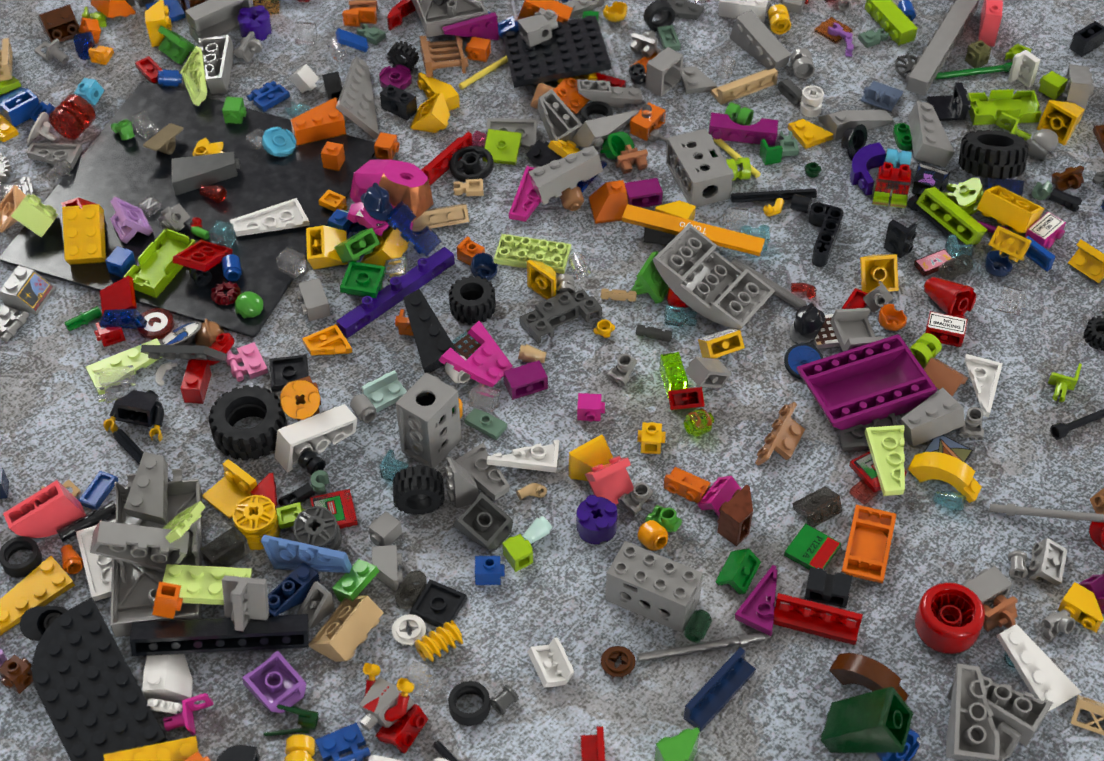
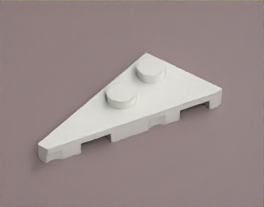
M966 354L964 362L981 410L983 411V416L989 418L1003 363Z
M553 440V444L542 446L540 443L532 447L527 446L514 449L511 454L502 455L501 452L487 457V465L556 473L560 440Z

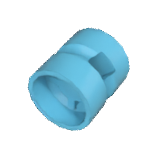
M888 148L885 162L892 163L893 168H900L902 164L910 166L912 152L902 150L899 153L896 149Z

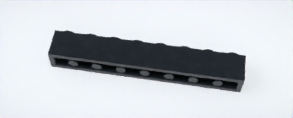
M308 614L269 616L267 621L250 619L244 631H235L234 621L231 618L132 622L130 634L132 656L309 648Z

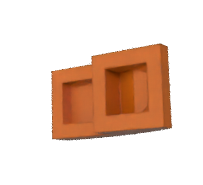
M375 7L353 8L342 13L344 26L360 27V23H377Z

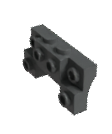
M584 289L573 294L566 291L536 304L535 310L519 317V323L539 344L541 343V336L548 334L551 338L554 337V328L578 318L579 314L586 322L589 321L591 314L596 313L599 317L602 316V307L593 296L589 297Z

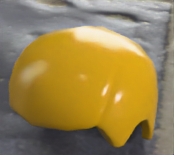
M615 1L611 7L605 6L603 16L610 22H620L625 19L628 6L626 3Z

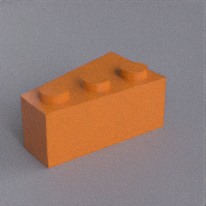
M525 0L517 20L534 16L535 12L539 13L540 8L554 11L558 15L557 22H565L569 20L573 8L555 0Z
M336 97L291 119L292 132L297 146L346 134L344 117L336 109L338 102Z

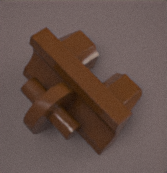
M1081 165L1075 168L1068 167L1062 173H1053L1051 175V182L1055 184L1056 189L1061 191L1071 187L1078 189L1081 187V183H1084L1082 176L1084 167Z

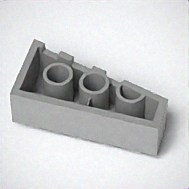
M752 10L736 18L729 37L732 41L768 70L773 68L778 70L787 65L791 54Z
M917 101L908 115L914 159L946 167L955 153L933 105Z
M592 146L586 147L574 154H568L559 160H553L544 166L536 167L529 171L534 190L543 205L549 203L548 199L553 196L555 198L561 196L562 191L567 188L573 189L577 187L578 182H585L603 172L599 154Z

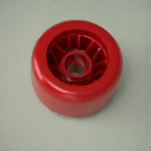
M940 583L932 586L923 594L915 616V628L920 639L931 649L944 654H958L971 648L977 641L984 624L985 610L979 597L969 588L957 583Z

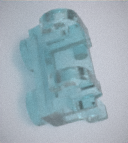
M761 225L759 228L741 227L740 233L764 238L765 243L762 250L767 251V245L770 242L769 226Z

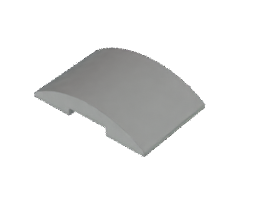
M688 224L654 257L653 262L670 289L690 308L713 322L741 330L775 290L747 268L743 272L715 251L718 245L691 224Z

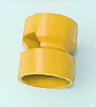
M776 4L769 8L768 19L772 32L778 35L788 32L791 28V21L787 7L782 4Z
M308 735L288 737L286 740L285 761H314L312 756L315 754V739Z

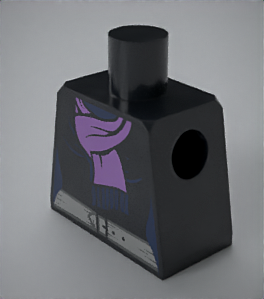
M919 162L912 193L920 197L925 189L936 187L942 192L948 184L951 172Z

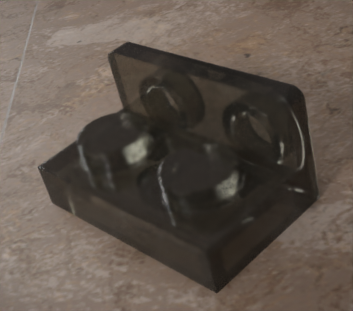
M826 486L792 503L794 511L804 516L807 525L813 528L842 512L840 495Z

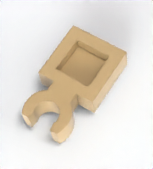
M466 179V183L460 181L453 182L454 195L466 193V197L484 196L483 179Z

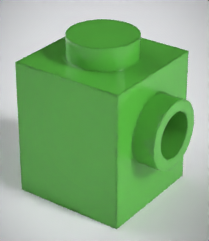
M226 97L222 110L225 123L242 124L243 117H246V107L244 106L243 98Z

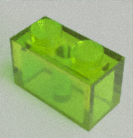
M679 352L661 354L659 370L667 396L668 391L688 388V379Z

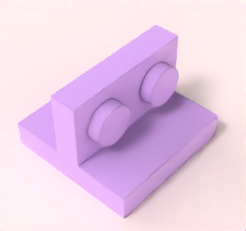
M117 197L110 201L116 212L110 220L122 242L127 244L137 232L147 236L153 232L142 209Z

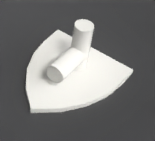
M46 112L40 113L35 121L26 146H29L39 134L52 142H55L57 139L55 135L49 132V115Z

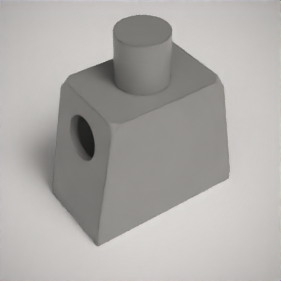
M542 14L517 20L519 34L529 47L551 39V30L558 28L556 19L547 20Z

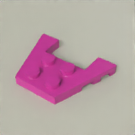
M478 321L467 333L481 346L467 360H464L450 347L440 357L439 361L443 364L447 362L453 365L454 370L458 372L462 370L470 374L471 379L492 389L504 377V371L511 369L513 365L483 324Z

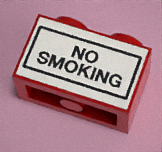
M930 311L925 333L936 336L942 344L961 347L968 319Z

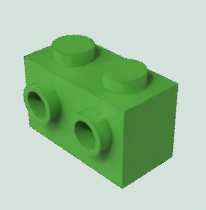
M369 228L357 233L334 248L343 263L348 261L356 262L361 259L359 256L373 252V248L378 246L380 242L373 229Z

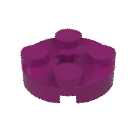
M403 65L383 68L379 73L380 86L385 89L391 84L401 90L406 89L412 83L410 70Z

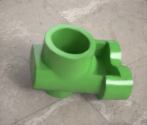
M123 119L111 125V130L119 133L121 140H127L135 136L132 123L128 119Z
M659 505L654 507L653 512L648 514L645 522L655 520L667 532H676L682 524V519L677 517L676 511L673 508H664Z

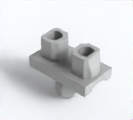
M254 31L249 32L246 37H242L240 40L241 46L236 47L234 50L238 59L243 58L245 63L250 62L253 55L262 50L261 41L256 40Z
M648 31L643 35L633 32L631 35L633 39L630 44L632 52L638 53L642 48L643 55L650 58L653 53L659 54L661 51L657 47L658 38L655 37V32Z

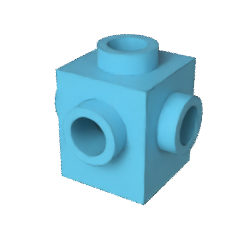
M83 78L74 94L79 98L78 101L80 103L95 106L105 90L95 79Z

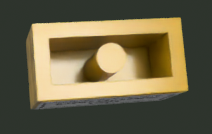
M733 328L698 339L703 358L715 359L745 348L741 331Z

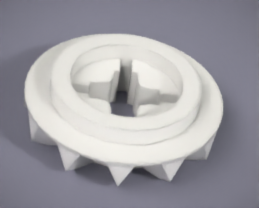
M412 614L399 617L392 626V635L395 641L401 643L402 646L406 644L412 647L414 641L417 639L421 641V637L426 633L425 622L420 617ZM407 625L413 630L411 636L406 632Z
M153 698L149 699L146 705L151 706L150 710L177 714L178 711L182 712L183 709L181 703Z

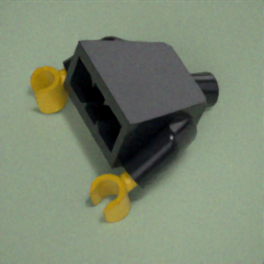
M133 390L115 401L109 415L111 418L103 423L106 431L110 428L112 433L118 430L115 421L147 427L153 425L154 428L149 431L150 438L153 441V436L158 434V440L161 441L163 438L160 430L164 419L163 405L159 402V396L154 391L142 392Z

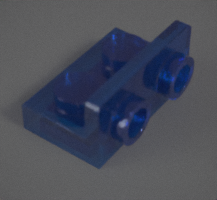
M137 309L105 310L99 325L101 327L136 329L145 328L147 321Z

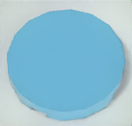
M271 127L264 132L262 137L263 148L269 154L277 157H285L292 154L296 147L294 134L287 129H281L282 127Z

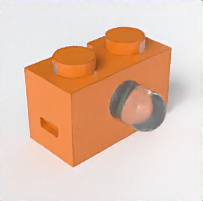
M652 103L644 105L639 113L632 117L629 122L630 134L647 141L650 136L649 133L655 129L658 130L665 123L666 110Z

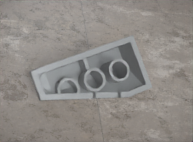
M634 110L585 121L571 141L576 146L599 147L608 138L609 134L616 133L628 125L631 118L637 112Z

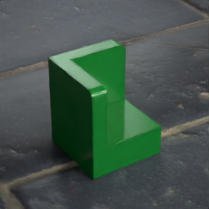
M762 139L759 154L764 165L781 163L783 147L781 145L768 147L766 140Z

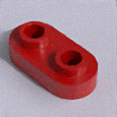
M221 333L209 348L226 354L234 345L235 339L230 333ZM208 360L210 366L215 365L219 362Z

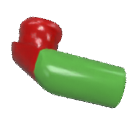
M194 217L190 224L192 234L207 240L210 232L202 229V220L200 218Z

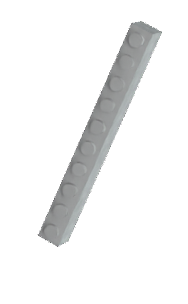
M954 0L948 13L946 12L943 21L940 22L938 30L934 31L933 38H930L927 47H924L922 56L919 55L917 63L912 67L911 73H908L905 83H907L906 90L923 96L926 95L975 14L979 0Z

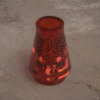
M203 185L200 188V194L219 203L226 199L227 190L221 185Z

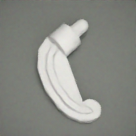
M167 362L158 368L155 377L158 385L163 386L165 384L162 379L166 370L173 369V367L177 366V363Z

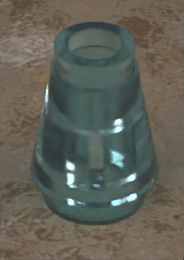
M936 491L934 496L935 503L955 512L957 510L962 511L964 508L966 496L961 495V492Z

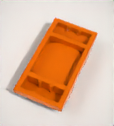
M856 504L842 573L883 584L897 514Z

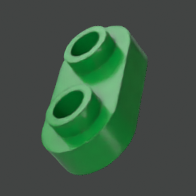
M905 123L896 124L893 136L897 147L903 151L912 150L910 126Z

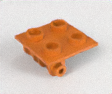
M573 77L565 78L553 90L573 114H577L590 101L579 94L577 80Z

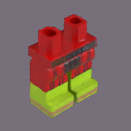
M884 162L882 166H879L873 190L872 204L888 206L891 192L890 206L906 208L911 182L909 165L902 164L900 168H893L892 163Z

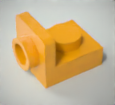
M100 45L96 49L89 48L88 50L91 62L106 65L114 54L113 48Z
M329 189L318 200L320 206L334 212L336 209L347 210L348 208L346 197Z

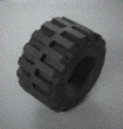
M480 276L462 277V280H456L455 284H452L451 289H449V304L452 316L463 324L465 322L468 323V325L476 324L478 321L484 323L487 321V318L490 319L492 314L495 313L496 308L495 289L492 283L488 282L485 278L481 279Z
M421 465L410 466L407 469L400 470L393 477V502L398 510L404 511L406 514L424 515L438 510L444 504V479L437 469Z

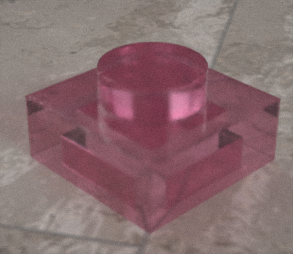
M476 130L472 135L473 146L484 148L487 134Z

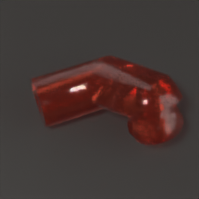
M791 283V292H807L806 296L808 298L816 297L817 289L815 286L807 283Z

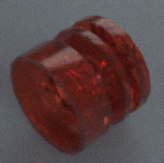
M69 94L49 115L53 128L60 135L70 140H76L96 119L93 107L84 98L75 94Z

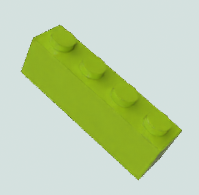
M866 0V12L884 28L886 33H889L892 40L899 46L915 41L918 28L892 0Z
M936 187L925 189L916 202L917 205L968 247L979 244L988 231Z

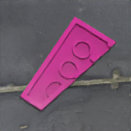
M526 166L509 211V219L526 222L540 204L541 200L533 188L529 171L535 167Z

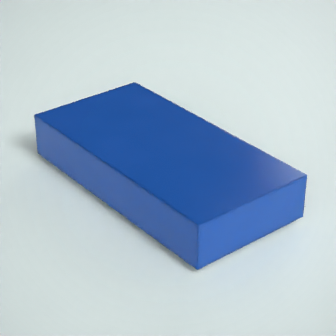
M339 28L336 30L337 43L363 52L368 50L367 38Z
M1025 237L1032 241L1025 255L1044 270L1049 271L1052 269L1056 256L1031 237Z
M100 470L80 497L81 505L90 509H99L114 488V482H118L117 476Z

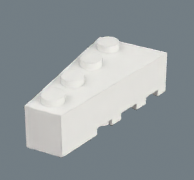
M343 404L289 426L282 427L277 430L275 459L288 473L293 470L292 466L298 463V458L305 450L311 449L320 454L325 451L330 443L335 445L354 434L358 418Z

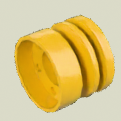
M251 495L243 498L235 505L232 517L238 540L244 547L250 550L264 549L261 542L263 535L279 538L280 527L274 503L269 498L263 495Z

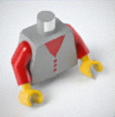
M365 663L363 672L369 675V679H366L365 695L360 702V708L366 715L359 723L367 731H370L376 723L388 728L399 718L403 717L415 704L408 695V693L414 690V684L406 678H399L397 685L380 677L376 680L375 677L381 672L380 667L376 664Z

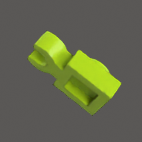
M1016 44L1005 54L1004 60H1013L1017 53H1021L1024 50L1031 53L1032 49Z

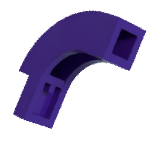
M880 142L864 146L856 152L852 160L850 171L852 186L858 185L865 196L872 195L874 180L868 170L882 166L885 162L886 152Z

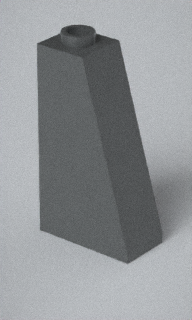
M234 152L173 158L172 184L175 195L236 177L237 169H240L239 158H235Z

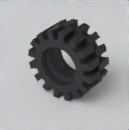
M397 41L389 50L387 59L390 60V64H393L392 67L403 65L411 71L419 59L418 52H415L416 48H411L412 45H407V42L399 41L398 43Z
M1100 315L1097 318L1092 317L1088 321L1084 331V338H1086V343L1090 342V347L1094 345L1095 349L1098 350L1100 347L1101 351H1104V335L1097 332H1104V317L1101 318Z

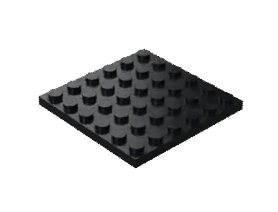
M586 16L581 19L557 22L558 28L551 30L552 38L532 47L528 46L519 34V31H508L506 34H502L514 88L612 69L596 16Z

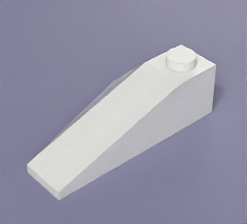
M185 654L151 655L146 657L142 691L147 702L152 698L165 701H182L192 697L193 679Z

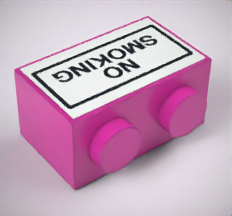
M1047 212L1027 229L1025 237L1029 236L1045 249H1049L1055 240L1061 239L1064 235L1066 222Z

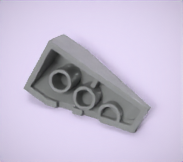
M843 110L819 117L826 130L834 134V140L841 139L848 128H855L860 124L864 125L867 130H871L894 122L886 110Z
M956 664L946 736V758L965 761H999L1000 737L998 730L995 729L992 718L994 715L992 708L990 709L988 704L987 691L979 666Z

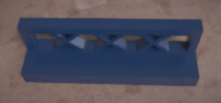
M740 647L685 705L683 719L695 728L698 727L700 732L755 674L756 668L744 660V649Z

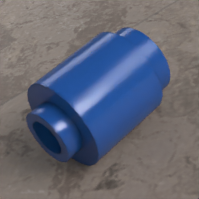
M901 0L897 7L913 21L916 17V12L912 2Z
M178 70L158 71V84L178 87L179 84H182V74H179Z
M229 254L222 258L223 275L228 281H237L242 274L240 258L237 255Z

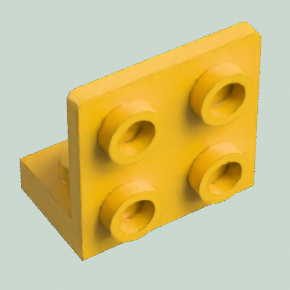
M227 459L223 463L224 477L202 496L228 519H231L235 505L243 498L251 496L250 492L257 486V482L252 476Z

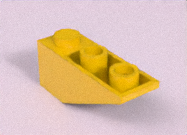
M421 72L418 73V87L425 92L428 99L441 91L449 111L460 107L459 94L450 84L433 77H426Z

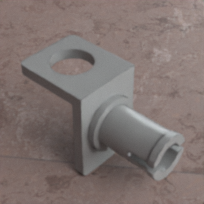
M55 39L50 44L43 42L34 49L35 53L47 62L52 58H56L63 65L69 61V56L59 49V39ZM42 48H46V54L41 52Z
M881 281L878 282L879 286L863 297V300L872 312L877 311L893 299V296Z

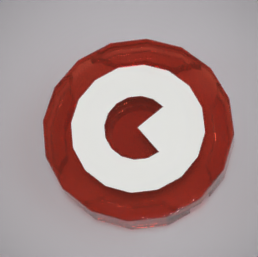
M162 308L149 309L143 312L136 322L138 333L146 339L147 337L151 340L164 338L175 325L172 314Z

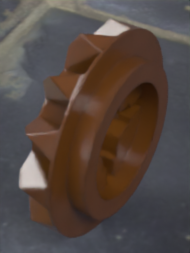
M623 646L610 647L601 656V667L605 674L611 675L612 678H623L626 675H630L632 670L635 669L634 654ZM621 657V664L615 668L614 662Z

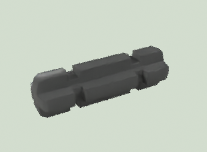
M637 325L636 335H646L648 338L658 340L662 338L663 341L670 342L672 339V331H662L663 329L650 326L646 328L645 325Z

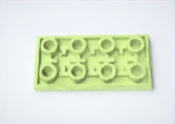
M501 234L494 263L527 268V261L534 260L552 267L556 273L564 274L571 251V244Z

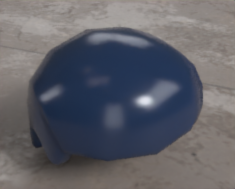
M998 250L987 253L984 267L989 274L996 277H1005L1012 271V263L1008 256L1001 257Z
M478 253L472 259L470 270L474 277L480 276L481 279L485 278L489 281L497 275L498 264L493 262L492 255Z

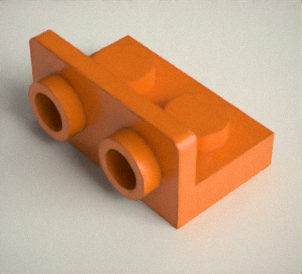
M674 467L670 475L666 474L664 477V489L695 503L700 502L711 485V482L677 467Z

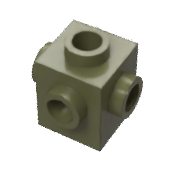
M982 40L968 45L965 61L973 68H980L988 64L992 48Z

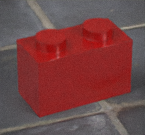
M188 360L180 388L184 403H204L211 378L208 360Z

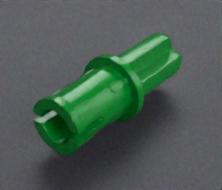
M98 306L84 313L80 312V315L65 321V326L69 331L84 324L87 326L89 322L102 317V312Z

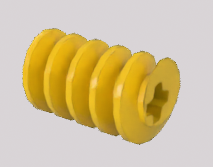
M450 620V623L445 622L443 624V628L437 627L436 632L430 631L429 637L424 635L421 637V641L415 640L414 645L424 661L428 658L431 662H434L433 654L440 658L442 657L440 650L448 653V645L455 649V641L457 640L462 645L463 639L455 622Z

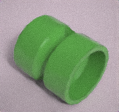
M731 102L724 114H728L730 119L737 124L750 125L754 116V110L746 107L741 108L740 105Z

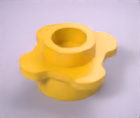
M602 319L598 321L597 327L593 329V332L600 334L604 338H609L610 333L615 330V325L609 320Z

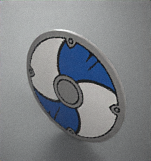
M198 321L184 324L168 333L161 340L160 344L188 345L193 342L192 337L200 330L202 324Z

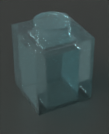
M216 220L209 231L211 243L231 248L236 240L234 226L231 223Z

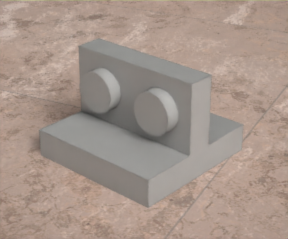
M225 575L222 579L224 612L226 617H231V620L234 621L235 631H244L250 619L267 621L269 617L267 579Z

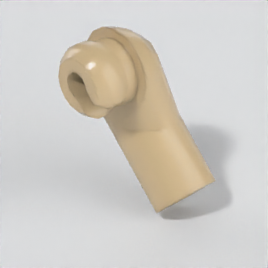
M531 483L517 490L516 493L520 500L528 496L542 498L547 494V488L541 484Z

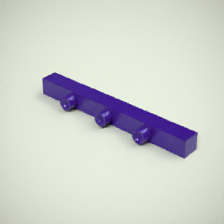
M443 247L427 259L420 258L418 265L401 277H392L390 284L380 290L376 298L370 296L363 297L360 305L336 321L342 334L349 338L401 302L405 296L418 290L455 264L454 254L446 247Z

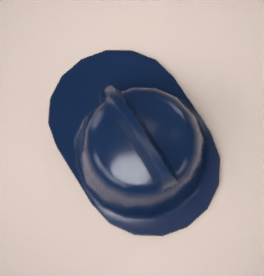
M374 183L372 187L367 189L366 193L361 195V201L371 217L379 221H387L393 217L394 210L390 203V195L385 188L379 187L377 183Z

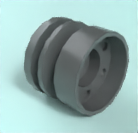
M313 506L299 513L293 526L294 535L298 542L338 550L341 546L342 534L338 522L330 510L325 507Z

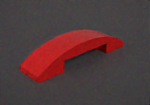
M402 0L391 9L387 16L388 30L391 31L401 25L402 18L416 11L412 0Z

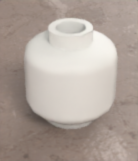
M446 363L445 372L453 382L465 383L470 380V374L462 370L458 372L453 369V365Z

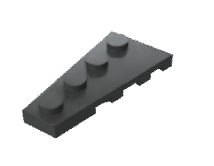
M142 345L141 352L147 354L148 358L151 359L163 357L170 360L180 358L184 360L198 359L226 362L227 354L207 346Z

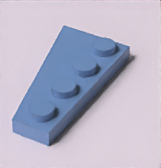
M263 535L261 539L274 569L295 570L302 562L315 571L350 573L352 568L346 552Z

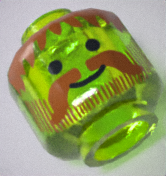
M702 408L688 413L684 420L685 430L688 434H692L695 437L710 432L712 430V423H714L713 415Z

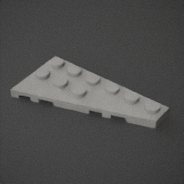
M356 56L351 62L336 109L376 139L379 136L370 70L367 63Z

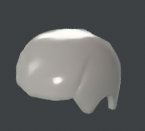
M1041 129L1032 138V140H1035L1048 152H1053L1058 146V136L1050 129Z

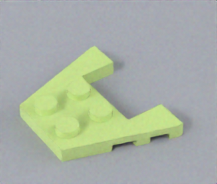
M201 501L178 513L163 527V529H171L165 536L169 543L181 538L189 530L192 523L202 516L201 512L206 506Z

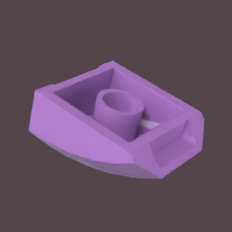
M278 650L252 672H248L242 677L246 688L268 710L277 713L285 712V710L277 708L278 704L292 707L304 697L307 685Z

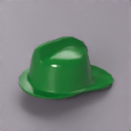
M625 132L611 133L602 144L603 149L600 153H604L610 160H616L617 156H620V151H625V145L629 144L632 149L635 148L634 142Z

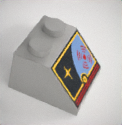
M17 266L0 289V296L4 305L37 315L54 292L55 287L35 270Z

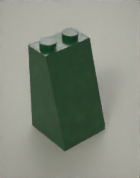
M893 687L831 703L820 741L830 753L903 752L913 712Z

